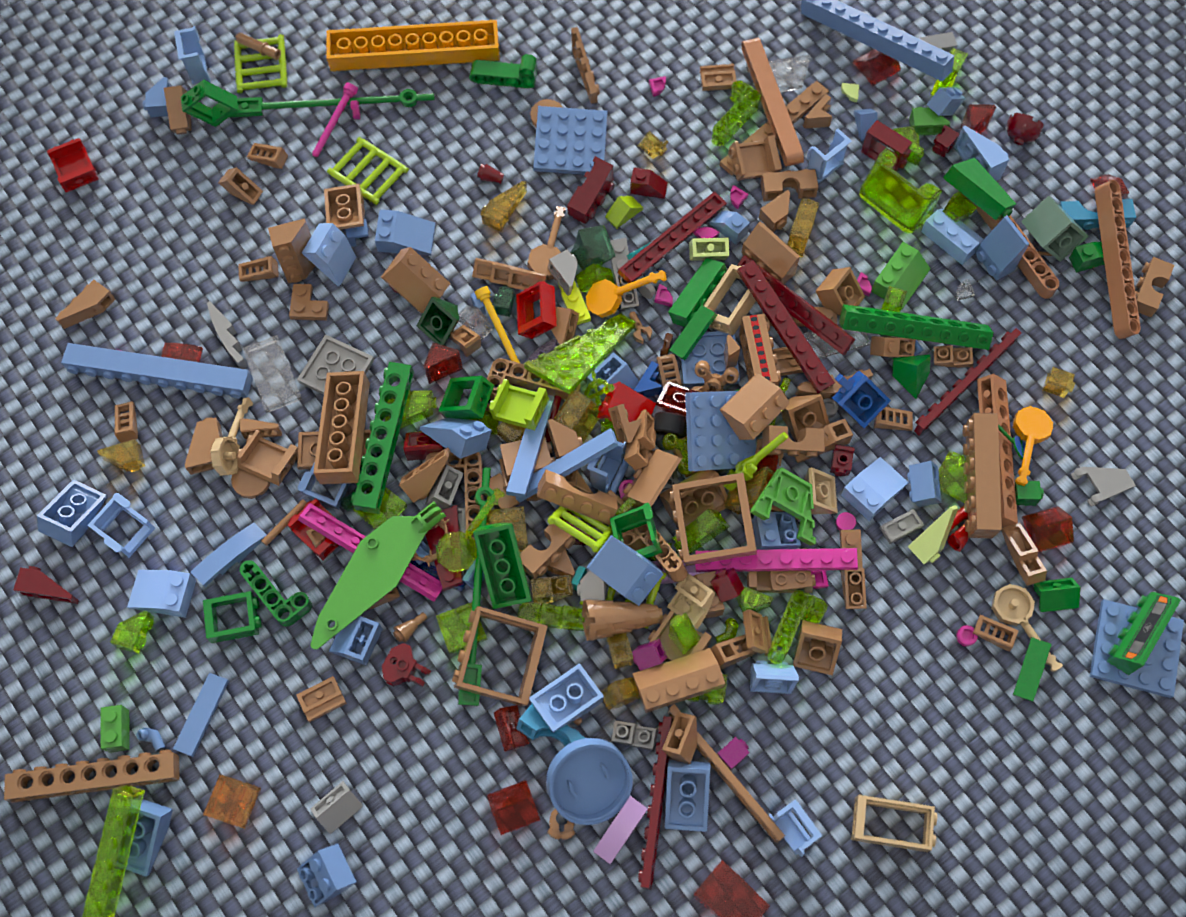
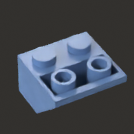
M614 352L587 377L588 387L603 400L606 397L605 391L611 384L620 381L634 390L639 383L628 364Z
M771 512L769 519L762 520L754 515L752 524L757 550L797 549L801 546L800 540L797 539L798 529L794 516L787 512Z
M359 616L336 635L329 652L367 666L383 629L378 622Z
M339 844L318 850L297 868L299 877L303 881L314 908L345 892L356 883Z

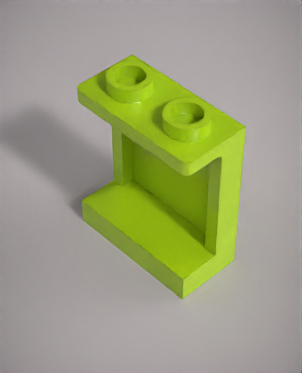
M504 379L497 388V395L491 401L489 410L494 420L535 431L549 401V396L544 388L539 387L538 391L534 392L512 386L507 379Z

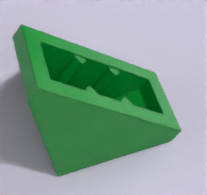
M930 354L899 357L892 360V376L915 399H917L930 373Z

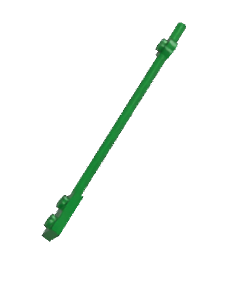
M405 89L400 95L350 98L347 105H350L351 101L357 100L359 104L401 102L405 107H413L417 104V101L435 100L434 93L416 94L412 89ZM262 97L237 98L239 110L230 117L263 116V110L338 106L342 98L263 103Z
M487 467L483 468L482 487L474 495L476 504L480 506L478 527L486 526L488 506L495 500V493L489 488L491 468ZM481 495H485L487 500L483 501ZM477 549L472 611L477 606H480L483 569ZM477 626L463 682L480 687L482 665L475 664L478 638ZM459 689L457 705L479 706L480 695Z

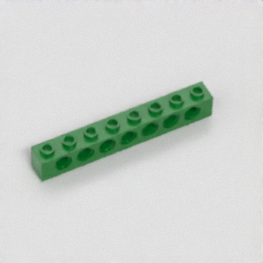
M845 304L842 306L839 319L842 329L986 350H989L994 334L989 325Z
M389 362L388 368L384 369L383 378L385 380L384 384L379 388L380 399L379 403L375 404V419L370 423L371 434L370 438L366 439V454L361 458L362 469L359 474V481L356 483L357 489L351 497V503H353L352 505L357 511L379 514L414 376L412 365ZM394 382H400L397 386H392ZM390 399H395L392 404H387ZM385 417H391L389 421H383ZM381 434H387L384 439H378ZM376 452H382L379 457H373ZM377 470L375 475H369L370 471ZM367 488H373L371 493H364Z

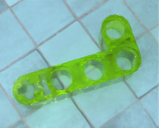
M742 80L733 82L731 87L730 99L735 103L734 106L713 127L711 140L716 146L726 144L759 109L760 93Z
M800 590L794 591L791 594L767 653L768 659L772 663L780 664L785 660L801 619L817 624L823 620L828 607L827 603L818 597ZM778 646H779V647H782V648H781V651H778V650H777V647H778Z

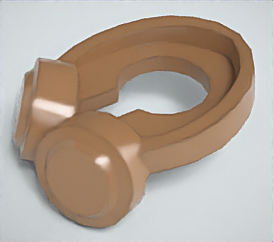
M554 809L549 820L550 828L547 831L549 835L554 839L562 838V840L573 837L575 834L573 829L575 823L568 821L564 825V831L560 832L559 824L556 821V816L559 813Z

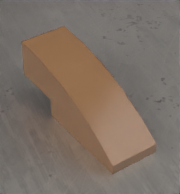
M646 409L639 415L637 420L642 419L632 442L627 443L624 460L635 471L648 465L649 451L655 448L656 431L654 430V418Z
M1021 523L1002 527V533L1011 557L1025 584L1028 586L1045 581L1047 570L1038 557V549Z

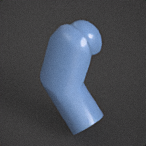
M150 728L138 730L136 735L138 740L151 742L155 752L166 748L158 730Z

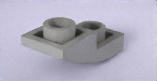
M615 721L611 741L632 747L655 750L658 730L656 728L637 726L635 723Z

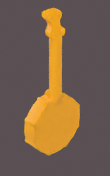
M663 270L656 274L651 272L649 276L621 287L607 279L598 281L592 285L586 295L587 309L601 318L615 314L622 302L624 293L649 283L656 284L659 280L666 281V273Z
M1032 406L1019 410L1015 415L1012 426L1020 439L1026 441L1022 465L1018 470L1019 477L1015 480L1016 484L1022 486L1028 483L1027 477L1031 473L1029 466L1034 444L1048 440L1053 430V422L1044 410Z

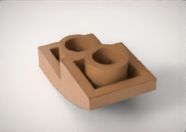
M953 345L934 347V365L973 367L972 347L953 348Z

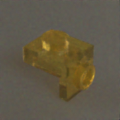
M648 131L637 146L654 159L658 155L661 157L666 152V145L669 141L666 139L662 142L653 133Z

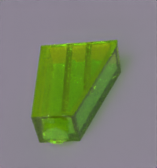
M955 48L951 49L949 53L954 55L952 72L943 81L936 79L930 95L934 96L939 88H952L968 53Z
M432 390L409 391L400 429L434 414V408H437V397L433 396ZM390 399L387 404H392L395 399ZM386 416L385 422L389 421L391 417Z
M708 508L686 527L690 554L730 527L720 512ZM674 536L673 540L676 542L674 546L679 551V549H682L681 541H677V537Z

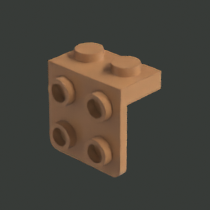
M770 571L772 589L775 592L804 588V594L812 593L813 586H816L815 575H811V571Z

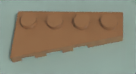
M578 27L571 28L572 52L590 103H598L599 87L595 85L594 73L590 69L589 59L586 56Z

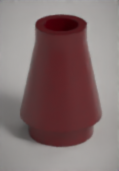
M481 164L477 177L481 178V181L501 184L504 173L499 172L488 164Z

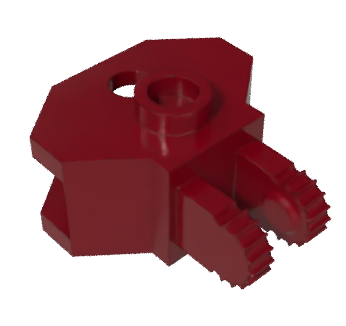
M405 643L391 648L382 664L383 678L387 684L393 687L405 681L408 683L411 681L423 687L425 682L413 675L416 670L424 675H430L431 670L418 664L414 658L411 646Z

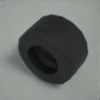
M657 412L654 419V430L660 435L684 438L687 435L686 416L670 412Z

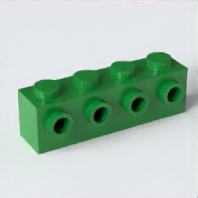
M709 258L703 261L668 311L674 324L686 327L701 304L704 306L727 271L724 263Z

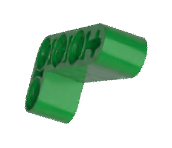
M525 54L522 56L520 64L474 60L469 79L477 84L531 89L535 87L537 59L531 54Z
M247 560L241 564V575L282 626L289 627L312 609V602L304 592H297L287 600H284L254 561ZM251 569L256 574L254 578L249 573ZM266 583L265 588L258 589L260 584ZM272 598H278L275 604H270ZM300 600H306L303 606H297ZM283 613H290L286 619H281Z

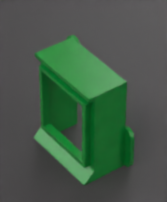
M649 503L610 518L613 537L623 543L622 533L647 524L653 545L636 552L645 558L663 553Z

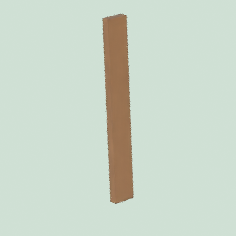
M674 704L669 708L668 715L674 720L676 713L681 711ZM697 731L696 748L710 762L713 769L775 843H778L785 835Z

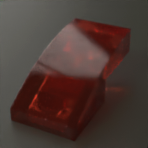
M165 343L161 357L199 362L203 348L190 344Z

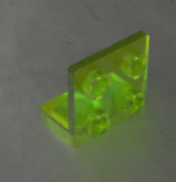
M949 449L938 470L940 491L965 503L967 501V493H964V483L967 481V474H964L963 467L966 457Z

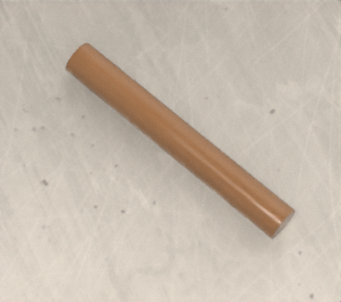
M302 499L261 542L267 546L288 525L289 520L303 510L307 502Z

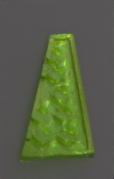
M620 313L603 322L602 326L587 330L586 334L578 335L554 347V350L547 354L542 353L538 355V358L532 362L530 360L525 362L524 368L570 394L633 330L636 322Z

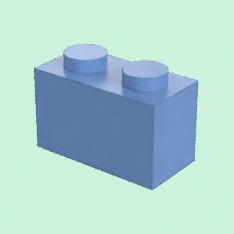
M957 87L939 88L927 103V106L938 116L953 115L966 98L962 96V91Z
M932 461L909 465L907 477L911 484V490L909 491L911 501L918 507L942 503L938 466Z

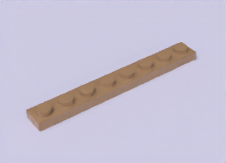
M815 81L791 101L786 108L792 124L810 111L825 94L828 95L829 90L818 81ZM766 122L742 143L765 140L767 136H772L773 133L769 122ZM728 154L720 161V166L733 176V161Z

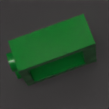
M204 79L181 96L183 112L214 127H217L239 110L236 95ZM206 96L218 102V104L210 108L199 103V101Z
M483 376L450 378L439 412L447 418L483 419L494 384ZM472 389L467 405L458 406L463 390Z
M251 591L203 600L206 639L211 643H218L259 635V628L262 627L260 616H257V609L259 608L258 597H255ZM247 601L249 626L219 631L216 607Z

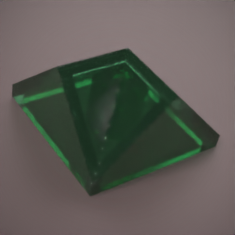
M604 225L578 229L576 241L570 253L576 257L578 265L588 275L614 258L615 253Z

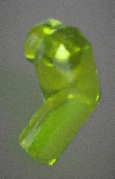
M728 618L725 621V632L715 637L717 644L736 637L739 627L736 620Z

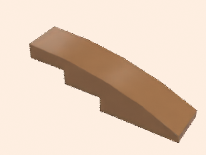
M475 258L472 275L475 278L490 280L492 283L503 284L520 290L527 289L537 282H545L546 275Z

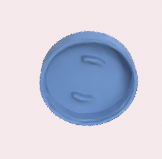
M597 738L580 739L561 749L552 760L546 777L547 792L555 809L568 821L580 825L599 824L615 816L627 802L633 782L631 768L620 750L613 744Z

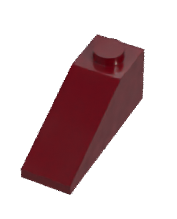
M29 566L28 568L20 567L13 590L21 596L73 604L79 603L77 598L41 572L40 568L35 566Z

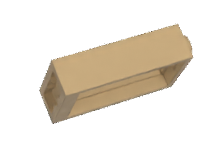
M730 265L704 304L705 307L713 312L715 311L735 279H741L737 273V269L741 266ZM749 289L730 317L717 314L710 328L733 336L741 324L742 317L748 314L756 302Z
M858 795L855 797L851 840L929 852L936 845V835L933 834V828L937 824L938 815L934 813V806ZM866 805L925 814L923 844L864 835Z

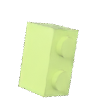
M693 238L689 242L690 261L705 260L706 258L726 260L729 257V238Z

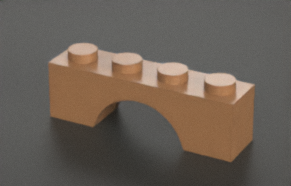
M547 469L538 483L537 497L609 525L611 523L610 518L614 517L618 510L617 497L602 491H598L595 494L579 491L571 486L564 476Z

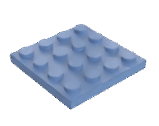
M538 106L533 171L585 175L586 171L590 172L594 166L592 160L595 156L602 160L605 158L607 111Z
M738 391L685 393L688 471L734 469L737 462L755 455L756 438L754 440H739L720 411Z
M1103 599L1100 605L1089 677L1173 698L1184 620L1171 617L1144 666L1127 675L1107 662L1110 657L1108 651L1113 644L1117 645L1120 640L1117 637L1124 627L1127 628L1129 624L1127 622L1128 617L1133 611L1136 612L1138 608Z

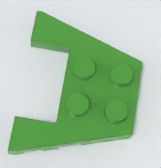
M781 467L776 470L750 513L762 520H767L770 517L773 504L800 520L798 540L809 546L815 545L816 537H813L815 520L812 519L811 510L814 509L812 484Z

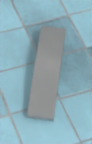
M209 301L207 306L210 317L220 340L239 368H247L248 365L239 354L242 348L233 337L237 334L236 330L226 317Z

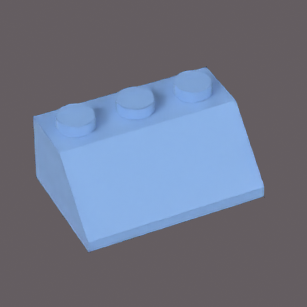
M945 208L937 209L925 221L921 231L961 265L976 253L979 244L984 240Z

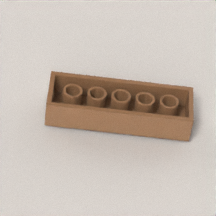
M364 371L327 373L313 471L320 484L358 483L370 387V382Z
M973 413L970 419L967 420V423L963 425L962 431L963 437H966V444L963 445V455H966L963 471L964 474H967V481L964 483V493H967V501H965L964 509L965 512H968V520L965 521V531L968 532V538L992 539L1002 530L998 414Z

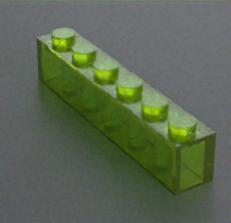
M128 785L116 787L112 790L82 917L115 916L145 790Z

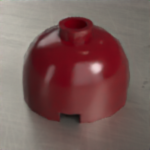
M1014 113L1013 116L1012 114L1009 116L1006 126L1007 134L1016 145L1029 144L1039 138L1044 123L1039 119L1037 122L1033 121V116Z

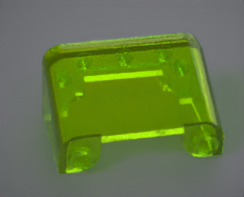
M885 148L879 154L862 183L859 195L865 202L902 231L913 233L933 214L942 191L929 183L924 184L919 189L892 169L896 163V156Z

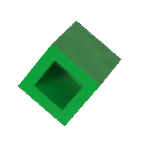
M1028 481L1025 486L1015 483L1017 505L1036 506L1043 499L1044 491L1040 487V481Z

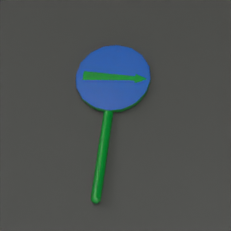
M998 424V430L1013 443L1017 454L1023 460L1026 445L1019 436L1012 438Z

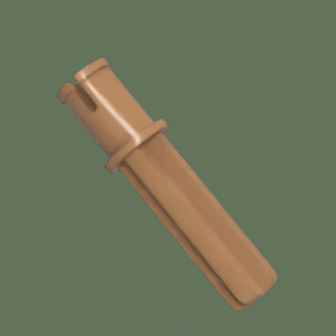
M241 32L235 36L238 43L260 52L262 56L267 55L275 60H278L281 56V50L270 46L267 42L263 43Z

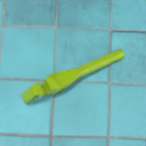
M782 432L757 454L737 462V465H735L736 470H729L727 475L744 473L745 481L751 480L760 460L788 439V435ZM737 483L723 486L727 490L732 491L737 487Z

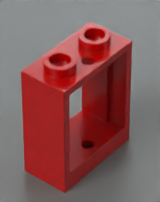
M540 281L516 295L518 335L533 339L557 327L555 286ZM540 299L541 316L534 319L533 302Z

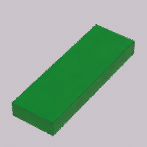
M701 304L669 351L685 361L715 320L717 314Z
M1031 637L1013 696L1030 702L1034 701L1052 645L1051 643Z

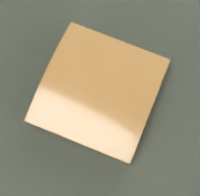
M688 573L685 580L676 585L675 589L678 592L667 608L698 629L710 609L715 592Z

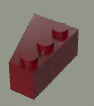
M596 156L592 160L594 166L591 171H586L584 175L586 180L581 187H577L567 205L568 215L584 224L589 219H593L598 206H602L607 193L612 192L615 185L613 183L614 165Z

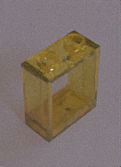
M801 199L787 244L800 257L804 255L819 203L812 199Z

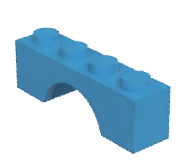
M1122 199L1126 228L1130 227L1136 219L1133 199ZM1079 201L1060 202L1059 205L1082 229L1099 228L1097 212L1087 210Z
M533 704L520 717L516 728L532 740L549 736L556 738L564 746L574 741L585 739L578 730L570 728L568 725L552 732Z

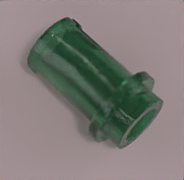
M357 487L347 497H343L340 505L346 511L354 509L351 497L353 492H356Z

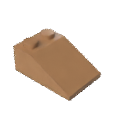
M360 184L324 189L326 223H333L339 230L364 226L365 208Z

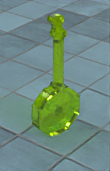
M495 488L493 495L487 497L488 501L465 533L463 531L445 533L436 545L438 563L450 572L468 570L477 558V548L475 540L471 537L492 507L498 504V499L505 496V493L500 489Z

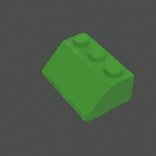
M902 242L875 280L871 292L903 310L930 271V267L919 250Z

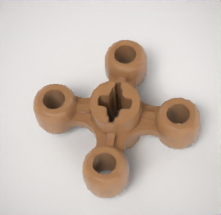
M701 360L696 363L695 374L704 379V385L701 387L695 386L690 392L724 391L723 387L725 384L737 382L739 372L736 368L729 367L721 376L716 373L712 374L709 363Z

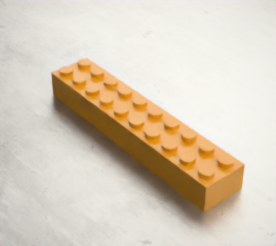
M497 20L326 30L327 62L330 71L470 63L474 60L500 61Z

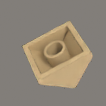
M808 468L805 481L812 484L814 509L811 510V513H838L835 477L815 468Z

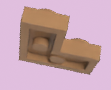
M293 284L289 317L292 320L327 321L329 303L328 301L311 300L312 284Z

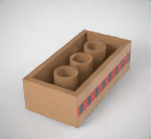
M764 314L743 316L739 329V338L748 381L755 374L759 373L779 387L778 383L781 382V375L775 366L777 365V356L772 352L774 343L773 338L769 337L768 333L770 331L769 320L765 319Z

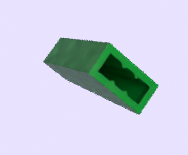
M976 158L952 165L943 177L994 220L1004 218L1005 216L1009 217L1012 214V209L1016 203Z

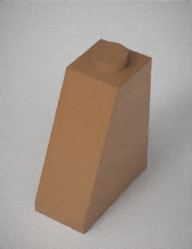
M181 85L164 87L170 130L177 135L187 134V131H192L191 115L183 112L181 105V96L188 91Z
M205 418L196 424L185 461V468L190 475L214 469L211 460L212 445L216 438L223 437L221 425L217 418Z

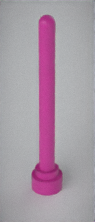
M346 82L343 87L344 95L312 152L314 157H318L349 99L357 94L358 88L354 84Z

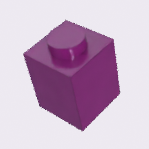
M660 639L639 645L632 652L633 661L638 665L640 671L662 664L667 658Z
M735 737L717 755L732 771L749 755V746L744 740H738Z

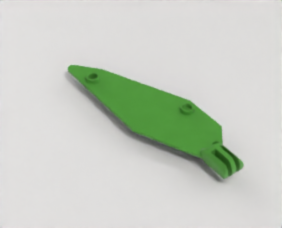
M435 501L416 516H392L360 541L317 618L311 641L313 649L317 650L397 587L427 531L446 517L442 510L436 507ZM335 622V626L330 628V624Z

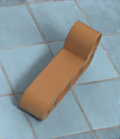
M647 524L622 533L624 543L635 551L653 545ZM656 530L663 553L653 557L674 582L685 580L688 571L683 562Z

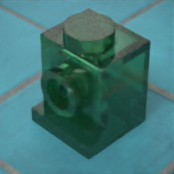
M502 286L499 288L498 293H495L492 305L497 315L511 316L515 300L514 289Z

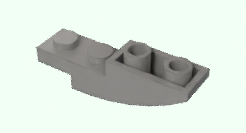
M626 238L609 240L608 246L614 281L617 286L621 287L628 284L617 273L618 269L629 261L627 257L629 254ZM636 289L623 294L622 302L620 303L621 309L639 307Z

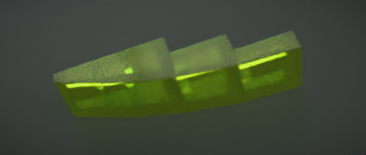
M529 602L519 604L518 618L543 624L551 628L584 631L583 623L585 619L582 617V608L567 605L561 607L546 603L541 605Z

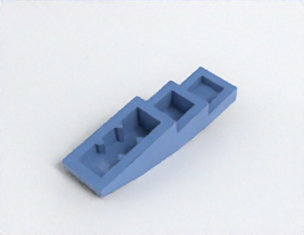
M252 523L213 551L190 573L206 587L219 574L223 575L236 562L240 563L261 543V540L267 534L255 523Z

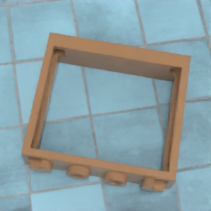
M744 473L672 485L673 491H670V498L676 507V510H673L674 522H678L679 527L676 530L677 541H681L682 549H679V557L681 561L684 560L686 566L757 554ZM737 483L747 546L690 555L680 492Z
M477 606L474 611L471 610L468 622L471 624L469 630H466L464 633L463 642H466L464 650H460L457 662H460L459 669H455L452 682H455L454 688L525 707L529 702L548 626ZM480 617L534 632L518 697L463 682Z

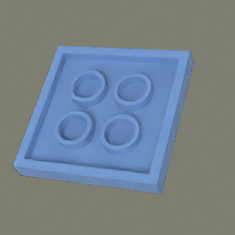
M721 331L705 332L685 361L681 359L683 387L704 385V379L695 374L696 363L701 360L709 363L712 374L716 373L720 376L724 374V349L726 338L729 334ZM737 362V365H736L734 368H736V369L738 370V372H739L738 362ZM740 378L734 384H739Z

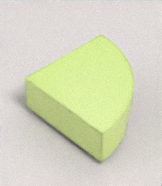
M842 83V93L850 101L857 102L859 84Z

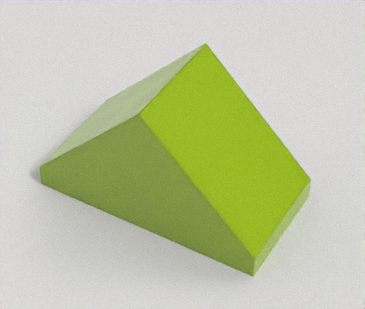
M619 196L605 215V218L618 229L641 212L644 207L633 196Z

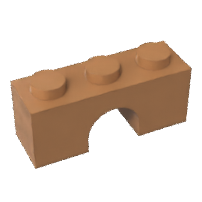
M815 169L762 173L761 190L763 201H772L781 195L786 187L794 188L797 191L798 199L816 197L818 182Z
M1153 257L1149 263L1146 262L1141 271L1144 273L1143 277L1140 276L1136 287H1138L1136 292L1138 313L1152 317L1158 310L1163 294L1155 291L1152 286L1163 288L1170 279L1175 265Z
M767 426L762 431V449L782 432L788 435V426ZM804 428L799 431L797 442L792 441L788 436V439L770 452L769 455L788 453V456L792 457L799 456V454H806V457L809 458L818 457V454L825 452L824 429Z
M550 524L544 530L545 537L551 542L547 549L537 550L529 544L520 553L524 571L534 580L538 576H543L548 570L547 567L552 562H557L562 555L561 553L566 548L572 547L576 541L575 537L554 524Z

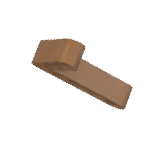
M503 358L496 359L492 363L487 380L492 384L500 385L504 379H507L511 385L536 392L539 387L547 390L548 395H558L562 399L576 401L581 396V385L575 378ZM499 368L505 369L502 372L497 371ZM517 373H522V374H523V375L520 376V377L515 376V374H517ZM534 378H540V379H541L540 381H537V382L532 381ZM552 383H557V384H559L558 386H555V387L550 386V384H552ZM493 388L489 401L495 399L497 388ZM570 388H575V389H577L576 391H573V392L568 391V389H570ZM487 405L485 410L487 414H491L489 405Z
M440 452L430 453L427 455L425 462ZM450 452L444 467L449 465L464 473L466 535L469 543L476 546L475 538L471 537V534L478 528L479 517L472 519L470 516L474 513L479 514L480 506L476 504L475 500H470V497L475 495L476 491L482 487L483 463L481 455L477 452L460 459ZM473 459L478 460L475 464L469 463ZM454 460L459 461L456 465H450ZM472 477L479 478L476 482L469 481Z

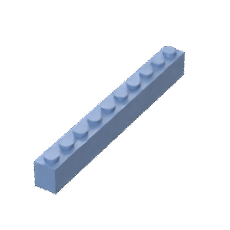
M801 0V14L937 80L943 81L952 72L954 55L838 0Z
M72 343L67 344L61 362L67 371L73 374H78L79 372L92 377L99 375L107 379L119 378L126 382L139 381L145 385L152 383L165 388L172 386L179 390L192 389L198 393L211 392L218 396L225 394L238 399L248 397L253 380L250 371L246 369Z

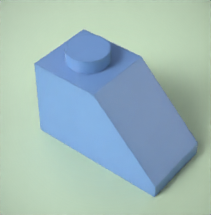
M163 77L146 92L143 107L150 117L168 116L164 87H171L167 77Z
M720 211L709 224L737 245L748 234L750 222L737 212Z

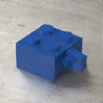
M859 370L848 380L840 373L835 378L842 387L832 399L863 428L891 401Z

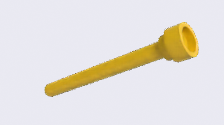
M488 286L479 288L474 293L477 299L484 303L510 360L520 363L490 301L491 292Z

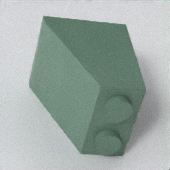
M1050 196L1043 200L1021 221L1042 248L1060 262L1075 247L1079 246L1089 237Z

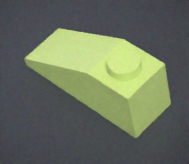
M956 505L945 511L908 546L923 564L928 562L934 563L941 556L939 553L944 549L958 510Z

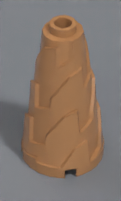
M584 600L582 617L585 619L583 623L585 638L587 641H592L659 624V620L663 618L662 609L658 608L657 605L641 603L638 606L632 602Z

